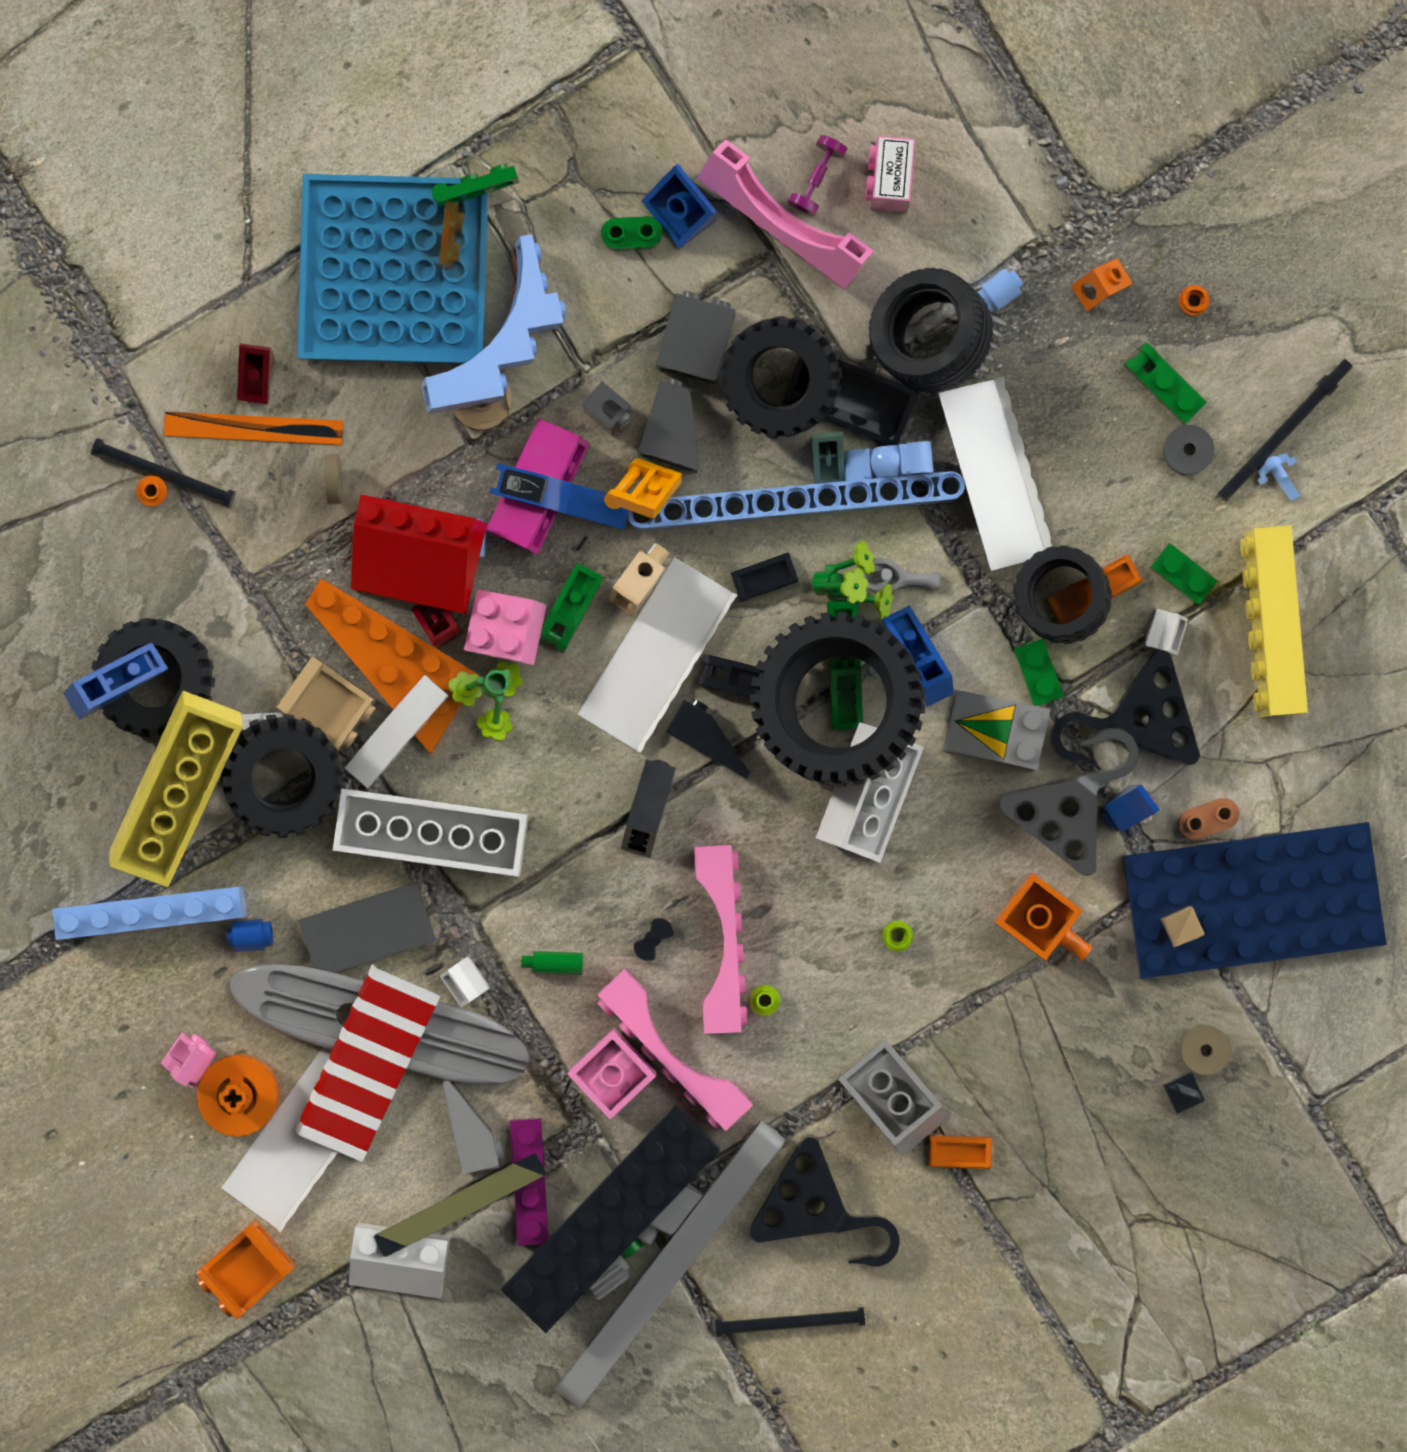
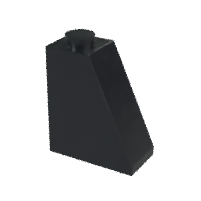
M646 759L626 824L621 849L651 857L676 770L675 767L670 766L667 762Z

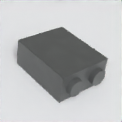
M684 291L683 295L676 293L657 358L656 369L716 385L736 310L730 308V303L722 300L713 299V303L702 301L701 295L693 292Z

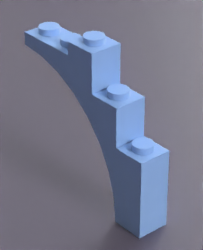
M532 234L520 236L515 243L518 264L516 292L509 315L500 332L485 349L470 361L448 372L426 377L423 380L421 386L427 414L500 401L504 397V392L507 391V381L504 373H500L499 370L529 365L534 359L533 355L537 354L534 337H529V334L558 329L563 324V319L566 318L564 302L562 300L559 301L557 292L545 294V291L548 290L547 278L544 272L540 273L538 261H541V250L539 244L534 243Z

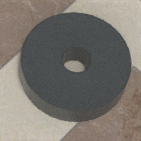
M1195 425L1180 426L1166 438L1163 447L1164 458L1173 471L1182 475H1194L1204 470L1211 463L1214 456V443L1211 436L1203 428ZM1185 445H1191L1194 448L1193 455L1189 456L1184 453Z

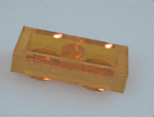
M445 202L439 257L441 269L454 270V262H460L461 243H457V233L464 229L465 213L460 212L458 203Z

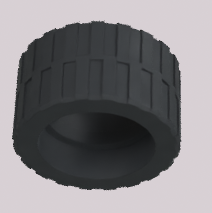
M1064 545L1060 547H1047L1045 550L1033 554L1034 556L1025 561L1020 572L1018 571L1013 590L1015 594V607L1018 609L1021 619L1039 637L1047 639L1052 643L1072 644L1077 641L1081 642L1088 636L1094 635L1107 619V614L1111 609L1110 603L1112 598L1109 580L1100 565L1093 557L1085 554L1081 549ZM1058 567H1072L1082 572L1088 578L1092 589L1091 603L1086 612L1073 622L1066 624L1050 622L1041 616L1036 608L1034 601L1035 588L1039 580L1047 572Z

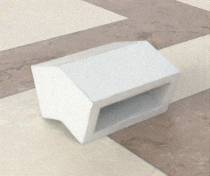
M1157 608L1154 609L1143 646L1157 651H1166L1169 654L1178 656L1189 619L1179 614Z
M469 956L440 975V978L461 1008L490 989V986Z

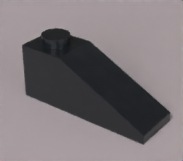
M692 698L691 702L684 700L666 733L747 778L750 772L712 715L706 712L709 707L695 698Z

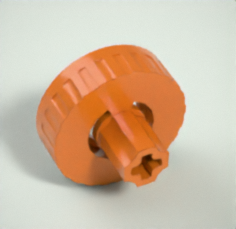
M234 1054L216 1061L206 1070L198 1084L197 1101L203 1119L217 1132L228 1136L250 1135L260 1130L270 1122L279 1107L281 1092L276 1074L267 1063L252 1055ZM249 1084L252 1086V1088H253V1090H254V1101H253L252 1104H251V1102H252V1100H253V1092H252V1089H251V1087L249 1086ZM236 1090V1095H241L242 1100L234 1101L229 1099L228 1095Z

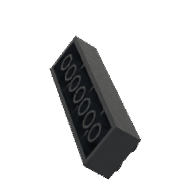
M675 1104L503 1284L500 1290L546 1334L720 1152L721 1147Z

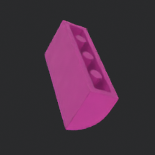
M538 418L515 468L572 483L590 443L579 435ZM501 497L486 531L538 555L558 512Z

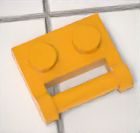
M636 458L629 464L628 472L615 489H610L604 496V502L611 509L621 507L654 519L681 484L682 473ZM644 477L633 492L628 494L627 492L637 479Z

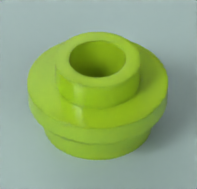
M895 920L884 927L882 940L890 950L903 951L911 945L913 931L907 923ZM895 930H901L903 933V939L899 942H895L892 939V933Z
M770 985L757 986L750 994V1006L755 1013L761 1016L771 1015L780 1006V995ZM764 994L770 996L771 1003L768 1006L760 1005V996Z

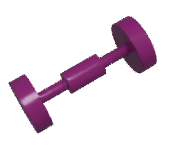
M820 135L816 143L819 148L825 151L821 163L816 164L807 182L810 185L805 195L792 193L788 200V203L794 208L813 216L816 215L819 205L810 200V197L815 187L819 188L828 169L826 164L830 156L834 155L844 158L848 150L844 144L826 135Z

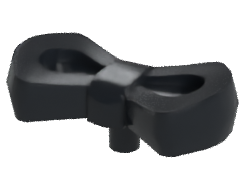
M654 918L651 922L650 931L646 933L643 939L635 942L633 945L636 956L644 961L655 960L656 946L660 944L662 939L670 938L674 935L671 923L664 918Z

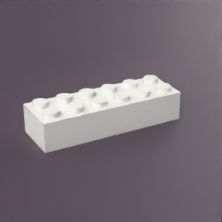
M341 789L333 851L519 877L521 875L529 815Z

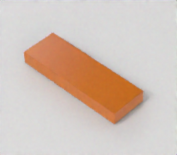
M1129 554L1102 568L1109 580L1112 598L1143 581ZM1086 577L1046 599L1059 624H1066L1086 612L1092 599L1090 582Z

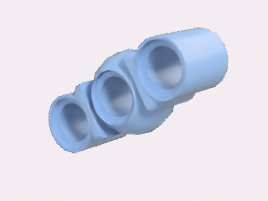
M930 441L844 451L846 481L934 473Z

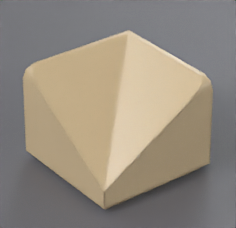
M1192 906L1185 907L1161 918L1173 947L1205 935Z

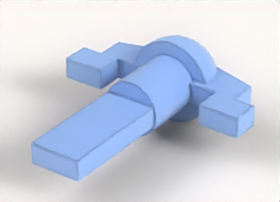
M1287 453L1267 458L1265 464L1258 470L1260 478L1257 481L1261 485L1268 481L1266 474L1271 472L1290 501L1301 496L1281 466L1284 462H1287L1289 466L1297 462L1294 456L1289 458Z

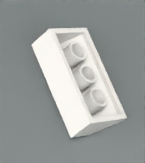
M859 722L851 746L866 740L877 728ZM915 743L913 746L907 745L904 750L907 755L902 761L897 758L892 763L895 767L889 772L884 769L878 772L879 778L874 780L870 778L863 779L864 783L859 785L847 783V787L835 785L816 838L880 863L924 747Z

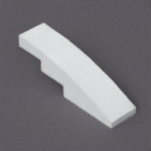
M424 675L362 746L345 769L366 788H369L409 744V741L448 698V695Z

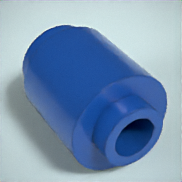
M263 919L233 921L232 928H227L228 946H233L235 952L265 950L267 946H273L271 921L264 922Z

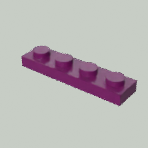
M542 1118L510 1120L513 1164L535 1153L545 1170ZM545 1176L514 1191L518 1245L543 1244L549 1237Z

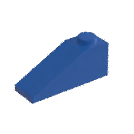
M909 605L890 614L888 617H884L882 620L886 629L902 643L916 662L915 666L922 676L920 682L925 689V697H922V700L926 707L953 695L952 675L911 606Z
M151 642L72 682L63 694L78 719L81 720L160 675L168 668Z
M1142 784L1129 785L1100 806L1104 812L1100 817L1110 830L1115 828L1117 832H1123L1154 815L1160 809Z

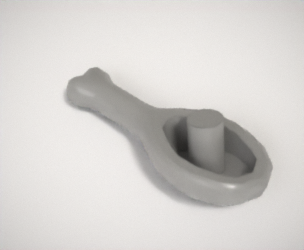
M886 558L873 559L875 572L867 575L864 574V578L868 580L867 589L875 593L879 592L886 584L892 585V592L905 585L925 586L932 590H939L941 588L940 573H910L894 561Z

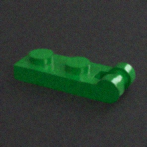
M501 164L491 168L489 174L480 177L476 173L462 177L460 179L461 183L449 187L446 184L438 183L432 189V196L438 206L447 207L520 182L515 166L508 167L507 164Z
M1145 342L1139 348L1140 352L1135 358H1129L1124 363V366L1164 407L1185 425L1207 401L1150 344ZM1148 361L1155 367L1149 374L1142 368Z
M576 563L542 626L539 641L543 643L547 641L555 645V649L564 654L604 576ZM556 622L566 627L563 635L552 630Z

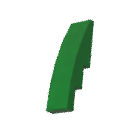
M847 600L827 601V612L832 616H838V612H847L851 617H855V614L859 615L858 602L856 601L854 604H851ZM843 656L829 658L832 730L857 729L859 722L863 723L861 660Z

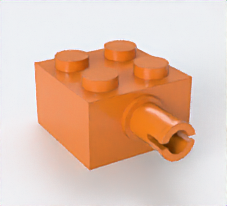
M1029 872L993 920V923L1045 961L1056 946L1058 947L1059 945L1076 956L1081 962L1093 947L1071 930L1072 925L1083 910L1031 872Z

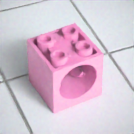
M613 1027L569 1069L567 1074L598 1108L611 1119L656 1077L657 1071Z

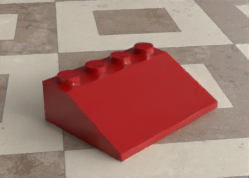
M361 494L353 526L351 589L466 614L487 523L472 517Z

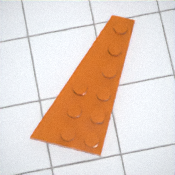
M321 578L305 605L393 710L424 675L448 695V698L415 735L428 752L432 754L462 705V702H455L452 699L453 692L448 687L449 681L452 678H457V674L461 671L466 672L468 675L476 674L478 677L480 675Z

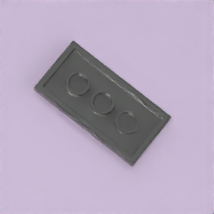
M418 882L299 920L313 967L333 973L436 941Z

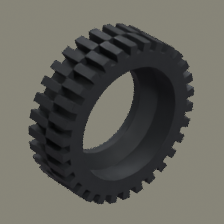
M829 612L820 613V619H815L813 616L803 618L805 624L799 626L796 622L788 627L791 631L788 635L778 634L774 639L779 643L774 648L768 645L764 653L768 657L765 662L758 661L756 669L760 671L758 678L753 677L751 686L756 689L755 694H750V703L755 706V711H751L752 719L758 724L756 731L759 737L765 741L764 745L768 751L774 754L781 764L809 781H817L821 785L829 786V784H835L838 787H847V783L859 785L864 783L863 779L870 778L874 780L879 778L878 772L883 769L889 772L895 767L892 763L897 758L902 761L907 755L904 752L907 745H914L916 738L913 736L915 730L920 731L923 724L919 719L920 714H925V704L922 702V697H925V689L921 685L920 680H922V676L915 666L916 662L889 630H885L879 623L873 620L871 622L867 621L864 616L855 614V617H851L847 612H838V616H832ZM833 657H852L870 665L880 676L886 692L885 714L876 731L863 742L845 748L828 747L811 739L801 727L795 706L797 690L807 672L818 663Z

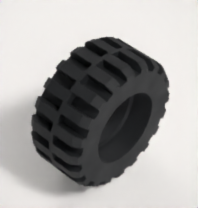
M778 316L759 321L744 329L741 334L734 338L731 342V347L726 350L723 356L725 361L724 365L720 368L719 377L723 378V385L720 386L722 395H726L728 403H726L728 410L736 413L738 416L736 420L742 426L747 424L751 427L750 431L756 434L765 433L771 438H778L779 436L787 438L811 429L831 411L835 405V399L840 393L841 386L839 382L840 378H842V368H839L837 360L840 358L837 350L833 351L830 345L832 341L827 335L823 336L818 332V327L812 323L808 325L803 322V319L796 317L786 318L785 316ZM770 349H790L796 352L807 365L810 377L809 386L804 396L794 404L788 406L773 405L763 399L754 385L753 369L755 363L763 353Z
M144 618L137 622L130 621L125 623L120 630L112 631L108 635L109 640L105 644L101 643L97 650L99 656L97 661L93 660L91 669L96 671L151 642L156 649L163 650L174 657L180 666L182 678L178 693L169 703L160 707H145L135 702L129 694H126L102 708V714L108 720L113 721L116 724L115 726L121 730L138 736L157 738L162 736L182 691L211 701V688L215 686V678H212L214 666L212 660L207 655L208 650L191 631L167 620Z
M275 714L266 715V720L259 722L258 719L249 722L250 727L246 730H241L222 771L221 782L224 795L233 814L237 819L240 818L249 829H258L261 835L268 837L271 833L278 835V838H288V833L296 832V835L299 836L305 834V829L311 825L314 829L322 824L320 819L324 815L329 817L334 810L332 805L334 801L339 800L341 794L339 788L340 784H343L341 763L333 744L326 737V734L319 727H314L310 721L304 718L301 720L295 719L294 715L284 714V717H276ZM278 749H290L299 752L305 757L311 770V779L307 788L298 797L286 802H272L262 798L256 792L252 783L253 768L258 760L265 754Z

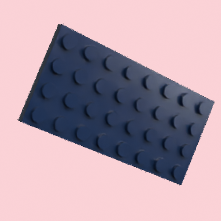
M1369 822L1122 856L1140 979L1387 945ZM1192 906L1205 935L1173 947L1161 918L1185 907Z

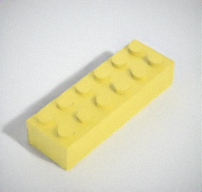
M1292 525L1254 528L1244 533V539H1240L1241 556L1246 557L1247 569L1243 570L1244 588H1249L1250 600H1246L1245 603L1246 617L1252 620V631L1248 632V644L1250 650H1254L1255 662H1251V676L1253 681L1257 680L1258 693L1253 695L1254 709L1260 712V718L1308 713Z
M182 691L109 850L110 867L169 887L242 730L241 712Z

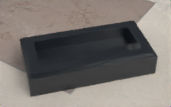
M789 552L730 573L740 602L799 582Z

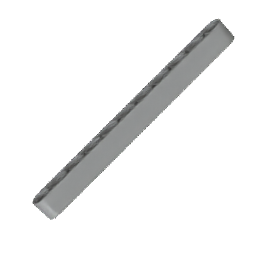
M762 1120L755 1126L702 1195L695 1207L671 1235L555 1387V1391L578 1409L582 1407L782 1147L786 1140L783 1136Z

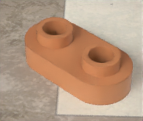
M1219 798L1184 811L1178 819V829L1188 839H1201L1233 827L1239 819V808L1234 801L1227 798ZM1221 808H1227L1229 811V817L1225 820L1219 816ZM1193 818H1197L1200 821V827L1197 830H1193L1190 827V821Z

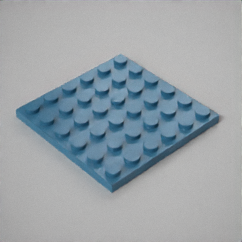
M303 174L297 359L464 364L484 349L488 194L447 207H440L435 203L432 196L433 187L438 183L446 184L449 187L461 183V178Z

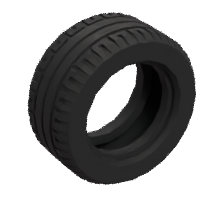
M924 268L923 270L917 269L909 274H904L902 277L897 278L896 281H893L882 292L871 313L869 342L875 358L890 375L915 391L938 393V391L945 392V390L948 391L953 387H958L959 384L962 385L965 383V380H969L976 373L977 369H980L991 348L993 319L988 305L973 287L960 276L948 270ZM936 302L953 304L956 308L958 324L956 334L949 346L938 355L927 359L910 358L906 352L904 338L906 327L913 315L923 307Z

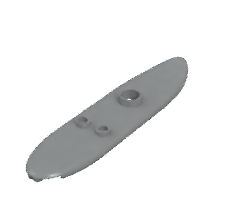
M268 964L253 966L239 971L232 977L230 989L237 1003L261 1023L296 1039L332 1049L344 1025L339 1020L338 1010L344 1004L354 1003L359 996V991L364 981L315 968ZM438 1001L406 1070L456 1083L494 1085L519 1077L527 1069L529 1057L523 1043L501 1024L476 1012Z

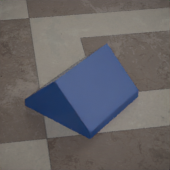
M679 164L674 165L641 200L679 249L717 220L716 210Z

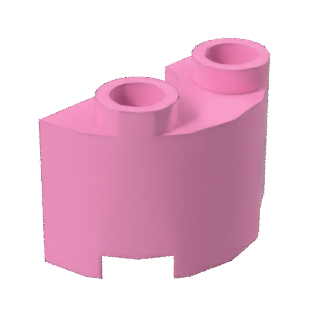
M181 1032L161 1063L165 1069L171 1072L170 1075L175 1081L184 1086L188 1084L194 1089L214 1060L216 1051L208 1046L209 1042L194 1033L192 1037H189Z

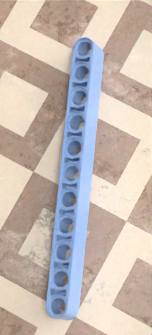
M939 472L670 497L654 519L650 518L648 522L643 524L638 523L633 518L634 512L628 510V518L630 524L635 529L645 531L947 503L956 501L965 490V482L962 476L956 472ZM946 479L954 480L958 485V492L953 495L946 494L942 489V482ZM915 482L924 483L928 490L927 495L922 498L914 496L911 492V485ZM884 485L893 486L897 491V497L891 501L883 499L880 494V488ZM853 488L863 489L866 493V500L863 503L852 502L849 497L850 490ZM825 490L831 491L835 495V503L831 506L822 505L818 499L819 493ZM798 493L803 496L805 504L802 508L793 509L788 505L787 499L791 494ZM768 496L773 500L774 507L771 511L762 512L756 505L757 500L760 497ZM738 499L742 502L744 508L740 514L732 515L728 513L725 506L729 500ZM700 502H707L712 506L713 512L710 516L701 518L695 513L696 505ZM677 505L682 510V515L677 520H668L664 516L666 507Z

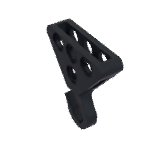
M1158 651L1150 656L1106 718L1072 712L1058 718L1050 731L1052 749L1060 758L1070 762L1080 761L1094 765L1097 764L1096 761L1078 752H1071L1063 746L1061 732L1070 722L1084 724L1099 732L1107 728L1125 730L1134 738L1137 746L1183 765H1193L1200 758L1199 748L1172 657L1166 651ZM1158 671L1165 672L1169 677V684L1166 688H1159L1154 682V676ZM1166 701H1173L1178 707L1177 715L1174 718H1168L1163 712V705ZM1138 709L1144 710L1148 715V722L1144 727L1137 726L1133 721V714ZM1177 730L1184 732L1187 738L1186 744L1182 748H1178L1172 743V735Z
M807 1134L801 1138L750 1227L752 1239L760 1243L879 1226L889 1234L890 1241L887 1249L879 1255L869 1254L848 1259L850 1264H866L873 1267L889 1263L896 1256L900 1245L898 1231L889 1219L880 1215H852L846 1211L819 1141L812 1134ZM802 1155H807L813 1160L812 1167L807 1171H800L795 1166L797 1158ZM786 1182L794 1183L797 1186V1193L792 1198H785L779 1192L780 1187ZM813 1198L821 1199L824 1202L823 1210L817 1214L810 1213L806 1208L809 1200ZM775 1209L781 1213L782 1218L778 1224L770 1225L765 1222L764 1215L768 1210Z

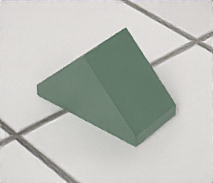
M843 431L811 434L810 443L814 484L845 481Z

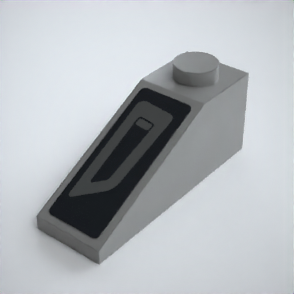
M444 1080L442 1083L462 1174L498 1167L501 1163L500 1158L505 1157L501 1139H495L492 1129L456 1084L450 1080Z

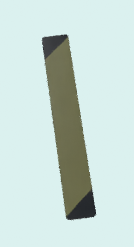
M531 1154L375 1234L374 1239L382 1255L387 1257L545 1176L546 1172L537 1154Z

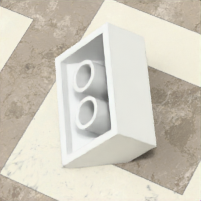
M358 1223L355 1226L350 1256L349 1285L441 1299L451 1236L430 1234L384 1257L374 1239V1235L389 1227Z

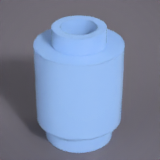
M1003 269L980 286L981 290L978 293L988 305L991 313L995 309L1001 310L1021 295L1020 287L1024 284L1014 270L1008 273L1006 269Z

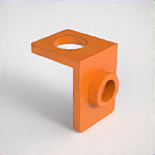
M1115 258L1091 270L1072 285V289L1085 310L1089 311L1109 296L1132 285V281L1120 261ZM1085 283H1090L1094 286L1096 290L1095 299H1089L1085 295Z

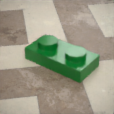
M1171 543L1167 544L1149 567L1197 606L1201 604L1218 582V580Z
M1044 639L1013 649L1034 706L1064 697Z

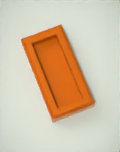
M929 1135V1167L991 1169L992 1137Z

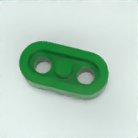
M649 216L611 218L601 228V239L603 244L611 250L651 249L660 243L662 227L655 218ZM644 227H650L653 233L651 236L645 237L641 234V230ZM619 228L622 231V235L619 238H613L610 235L612 229Z

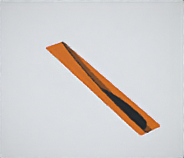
M167 411L165 412L164 435L341 445L343 421Z

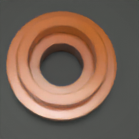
M1190 285L1180 293L1178 299L1179 307L1189 316H1199L1209 307V294L1199 285ZM1190 296L1198 298V306H1191L1188 299Z
M147 476L139 481L136 494L142 504L156 507L165 501L168 489L166 483L161 478ZM154 485L157 492L154 496L149 497L146 494V490L149 486Z

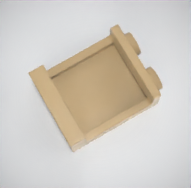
M311 657L277 708L285 714L294 715L295 719L301 720L304 718L310 721L314 727H319L326 734L329 741H331L333 747L341 751L343 747L348 749L358 736L355 730L361 721L366 724L376 710L373 707L376 700L317 658Z

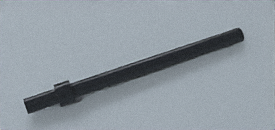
M1343 359L1329 375H1324L1316 383L1317 388L1217 493L1222 500L1227 502L1326 395L1331 396L1338 388L1337 384L1353 368L1349 361Z

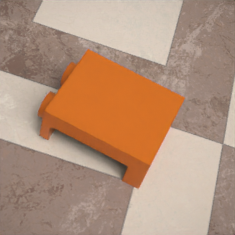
M255 1219L196 1272L199 1277L197 1282L206 1293L210 1294L212 1292L220 1300L218 1306L228 1317L233 1315L238 1320L297 1265Z

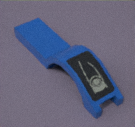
M499 463L496 465L495 469L500 470L501 473L497 488L490 487L489 494L537 505L611 527L625 528L628 510L621 507L618 509L609 508L604 502L606 492Z

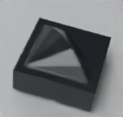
M1192 1072L1163 1084L1177 1114L1205 1101Z

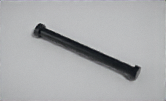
M97 438L92 446L91 455L95 457L101 455L152 476H157L165 481L222 502L226 508H230L235 499L236 491L231 489L228 491L222 490L104 444L103 439Z
M857 1307V1311L723 1322L721 1319H715L716 1338H721L723 1334L853 1323L865 1326L864 1307Z

